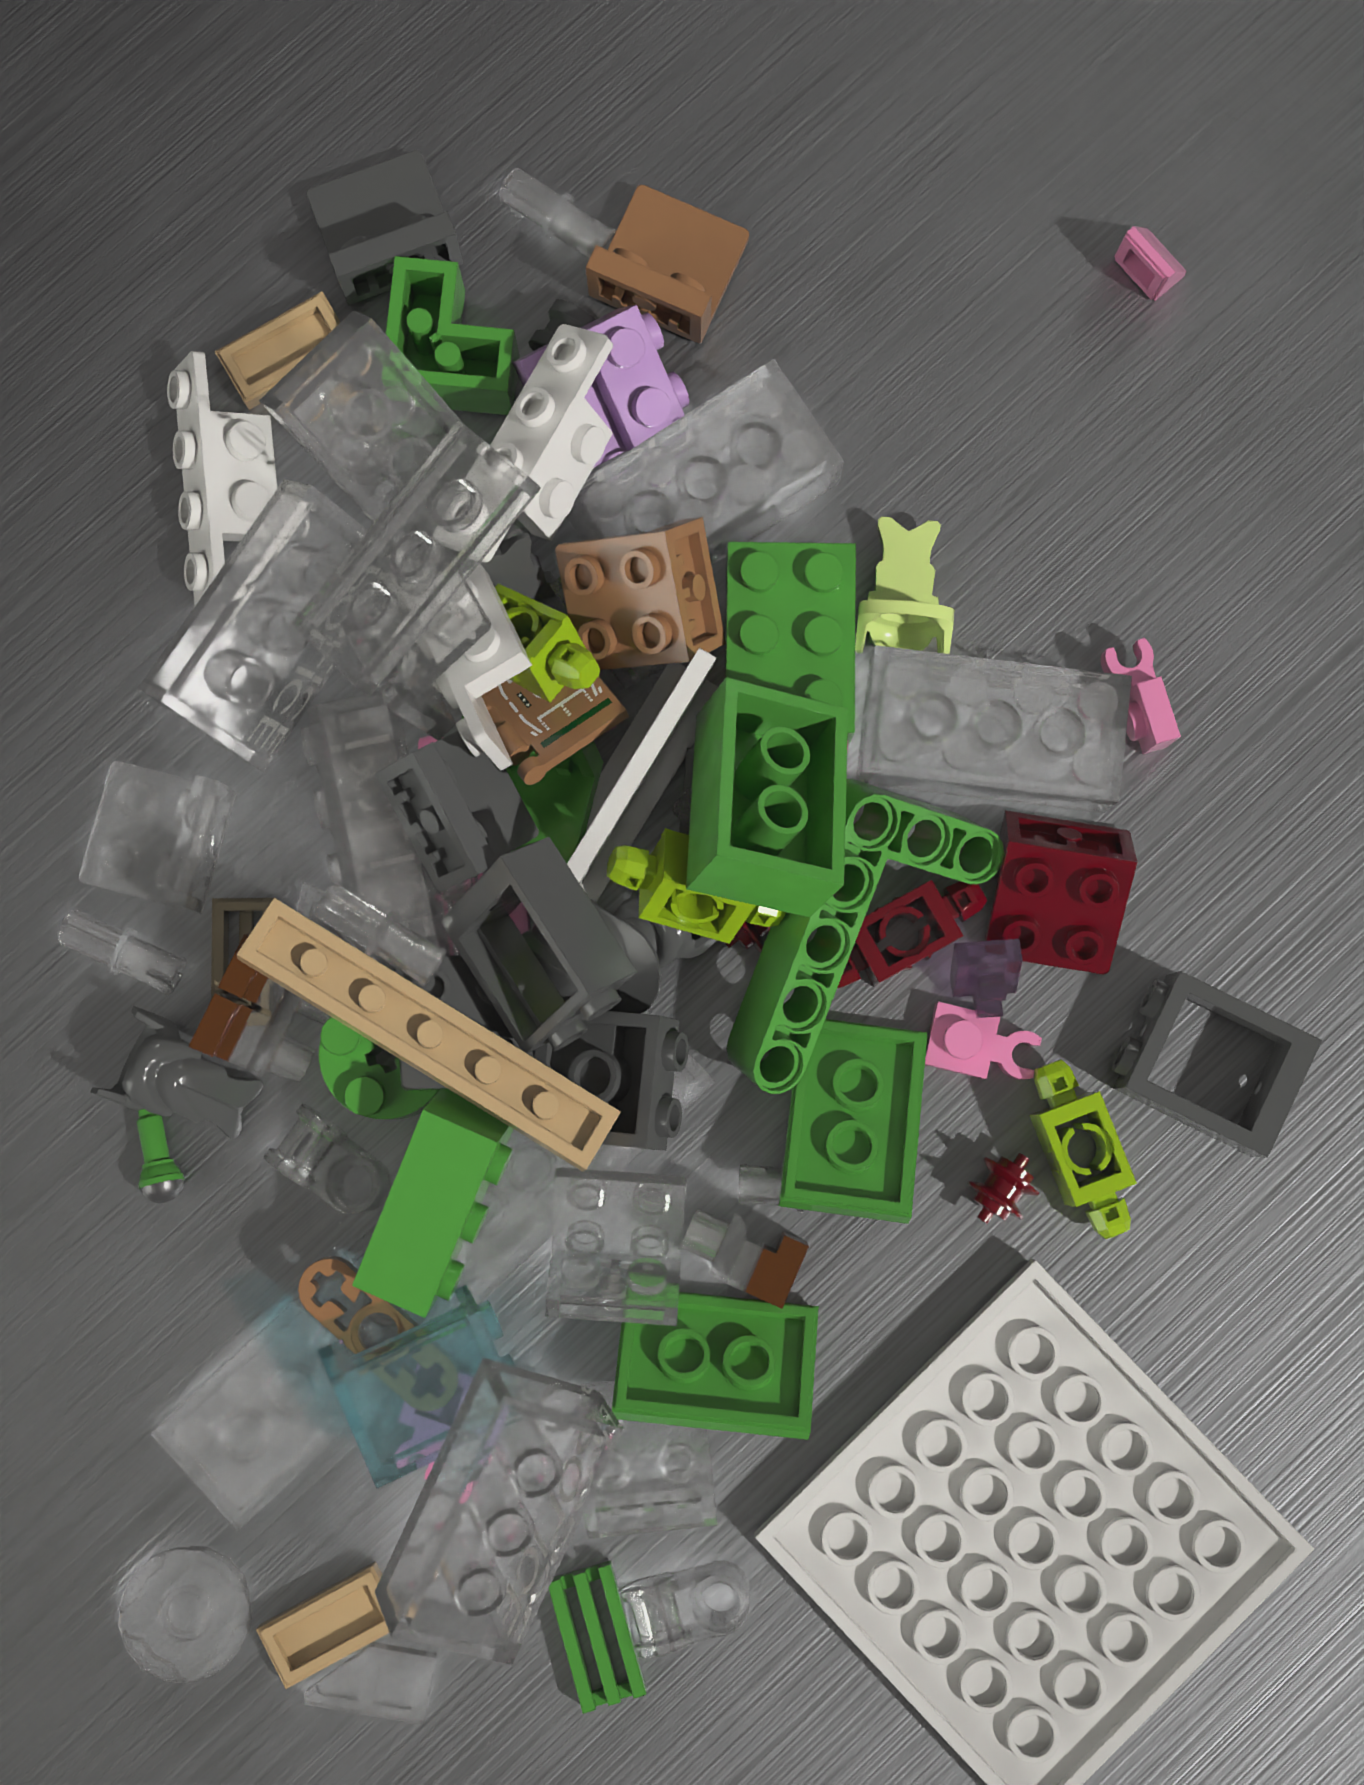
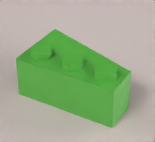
M448 1088L440 1089L422 1110L352 1286L423 1318L427 1317L439 1297L450 1301L465 1268V1264L456 1260L464 1241L471 1244L474 1243L484 1223L489 1207L481 1204L489 1184L491 1183L496 1186L499 1184L509 1163L513 1148L506 1145L513 1132V1128Z

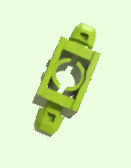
M498 583L495 589L532 663V666L509 680L549 703L564 686L572 689L589 688L599 677L600 667L592 653L586 649L568 615Z
M665 828L651 854L646 849L622 845L615 846L609 856L606 876L613 882L635 891L639 888L638 918L730 944L744 922L773 927L778 926L786 914L784 911L686 890L689 835Z
M1062 1059L1036 1068L1034 1081L1040 1100L1047 1099L1050 1107L1029 1116L1064 1204L1078 1207L1088 1203L1090 1209L1085 1211L1094 1231L1104 1239L1130 1230V1214L1125 1198H1117L1115 1192L1135 1185L1137 1182L1100 1091L1087 1092L1076 1096L1074 1088L1079 1086L1070 1066ZM1087 1114L1090 1123H1073L1075 1130H1084L1089 1133L1096 1143L1095 1157L1089 1163L1091 1170L1102 1171L1107 1166L1109 1171L1077 1183L1073 1173L1092 1175L1089 1168L1078 1167L1068 1155V1143L1075 1134L1073 1127H1063L1057 1133L1055 1126Z

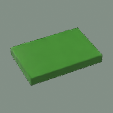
M825 1019L806 1070L799 1083L791 1089L778 1206L909 1224L912 1218L928 1032Z
M626 1286L611 1419L808 1440L811 1433L819 1306L785 1303L781 1309L763 1300Z

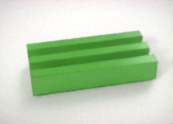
M611 1560L548 1578L547 1585L582 1713L594 1711L596 1706L606 1703L608 1706L621 1703V1699L633 1696V1698H638L646 1695L647 1688ZM601 1579L628 1676V1680L618 1683L616 1682L589 1583ZM571 1587H576L603 1685L602 1688L593 1690L565 1590Z

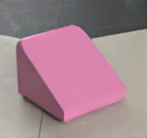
M1133 226L1128 230L1114 256L1115 261L1142 291L1154 301L1179 282L1187 272L1154 234L1143 227Z

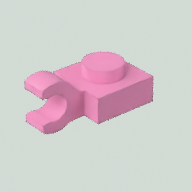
M1142 638L1132 645L1137 659L1135 667L1127 668L1122 666L1118 662L1114 647L1106 649L1101 654V667L1104 674L1109 676L1108 679L1123 685L1128 691L1124 695L1126 704L1121 706L1122 721L1128 737L1131 741H1139L1142 754L1144 755L1167 748L1179 739L1181 735L1162 677L1156 678L1154 672L1152 647L1145 638Z

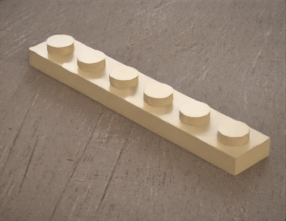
M276 898L272 900L237 953V959L582 1172L587 1170L621 1111Z

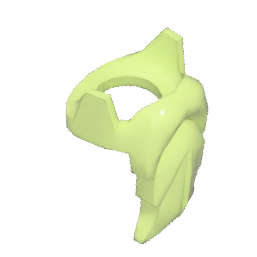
M880 517L878 519L877 530L882 545V561L875 567L874 591H869L867 600L859 602L856 653H863L866 634H868L870 642L876 648L891 653L893 651L907 653L923 651L929 646L931 640L936 637L938 657L949 658L955 610L951 607L939 605L938 597L932 595L935 569L930 564V555L934 542L940 532L941 524L938 521L928 520L915 529L908 531L891 517Z

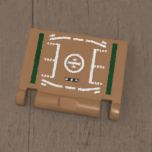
M599 677L589 688L572 689L564 686L551 703L511 680L505 681L482 695L513 763L512 765H519L517 773L527 785L539 782L547 771L629 717L626 708ZM533 751L537 754V757H535V756L529 757V756H530L531 752H533Z

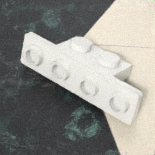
M566 324L558 327L439 532L437 541L445 549L482 562H489L515 517L532 535L550 541L553 540L563 520L570 513L576 497L596 462L602 457L605 447L613 434L584 398L613 348V343L607 335Z
M190 351L181 363L171 371L167 384V397L170 407L177 411L178 431L173 441V460L176 468L182 469L184 492L179 500L178 515L182 529L188 530L190 551L185 559L184 579L187 589L193 591L195 609L209 610L227 595L223 541L274 543L282 536L270 415L210 411L205 353Z
M402 552L392 558L402 580L394 585V589L411 617H419L422 625L414 629V633L422 649L433 663L437 661L440 663L443 671L434 675L439 689L453 709L460 708L464 716L463 719L456 722L459 734L475 757L486 753L499 770L502 771L513 763L482 695L532 666V663L488 573L478 560L431 588L424 576L407 555Z

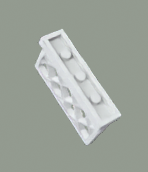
M701 648L698 649L687 668L680 663H671L666 666L600 774L585 835L567 863L587 896L596 903L611 880L606 876L607 862L615 846H631L686 757L687 748H691L695 742L696 715L718 688L706 680L716 657Z

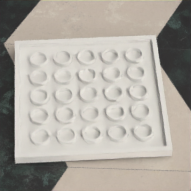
M1034 1259L1026 1263L754 1532L755 1538L987 1785H1083L1314 1550L1298 1531Z

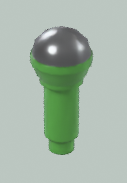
M142 1109L138 1111L139 1118L136 1121L144 1159L138 1183L139 1190H141L145 1198L152 1202L166 1203L178 1197L182 1191L185 1180L184 1174L175 1164L174 1159H170L162 1116Z

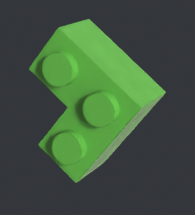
M395 256L380 379L390 404L508 415L515 403L518 378L512 362L520 358L515 330L462 324L465 287L458 262Z

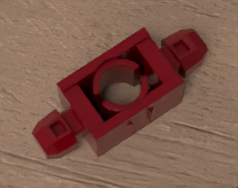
M930 880L901 897H894L892 902L881 908L877 907L874 912L865 916L837 989L860 980L859 972L863 970L874 987L901 971L911 970L913 968L912 965L923 959L929 960L935 952L963 937L964 935L955 919L958 918L962 923L982 910L987 899L979 884H967L959 881L944 888L945 895L941 897L935 884ZM916 902L921 911L908 906ZM923 916L925 917L928 925L918 931V942L914 949L902 951L890 945L883 951H879L875 942L878 943L886 937V926L890 919L900 917L914 923ZM878 923L875 929L874 942L873 938L871 937L868 931V928ZM931 928L937 940L927 945L930 939ZM882 954H883L885 957H887V958H889V959H891V960H896V961H898V962H896V963H894V964H892V965H890V966L888 967V965H887L886 961L884 960Z

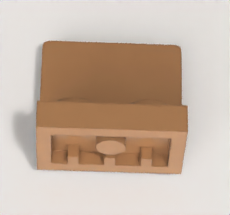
M639 185L632 196L608 250L596 245L586 265L588 294L616 308L637 305L641 315L644 313L651 314L660 327L701 344L749 241V231L646 185Z
M703 517L678 520L649 532L566 542L556 546L555 554L568 617L586 649L592 653L600 670L690 662L699 648L706 652H711L726 644Z

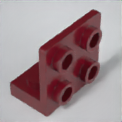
M1005 810L1000 831L1004 847V857L984 940L985 954L1023 962L1107 974L1110 971L1137 866V858L1130 830Z

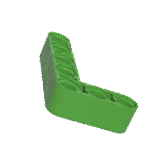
M847 779L844 885L811 917L786 912L778 926L770 927L728 1037L726 1050L728 1059L733 1066L761 1090L769 1094H781L791 1090L799 1083L810 1060L887 859L967 884L978 885L990 880L1002 865L1004 847L1000 837L993 831L958 813L855 779ZM864 806L861 817L854 823L856 813ZM915 825L914 832L908 838V833L910 832L911 828ZM965 844L964 849H963L962 852L960 853L961 848H962L963 845ZM817 928L814 938L807 944L810 934ZM794 989L790 999L784 1003L787 994ZM771 1049L769 1055L761 1062L764 1054Z

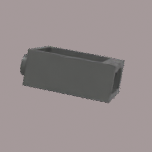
M550 837L500 856L440 921L520 1049L525 1053H529L547 1043L551 1045L554 1051H557L581 1037L588 1030L583 1020L591 1021L618 1004L621 998L616 990L637 972ZM521 902L578 989L566 1002L509 916Z
M1182 971L1166 975L1164 981L1155 979L1146 992L1140 1006L1139 1013L1147 1017L1137 1038L1134 1039L1128 1036L1114 1060L1112 1071L1118 1073L1119 1076L1113 1089L1250 1157L1268 1158L1322 1040ZM1186 998L1276 1042L1238 1124L1148 1081L1149 1075Z

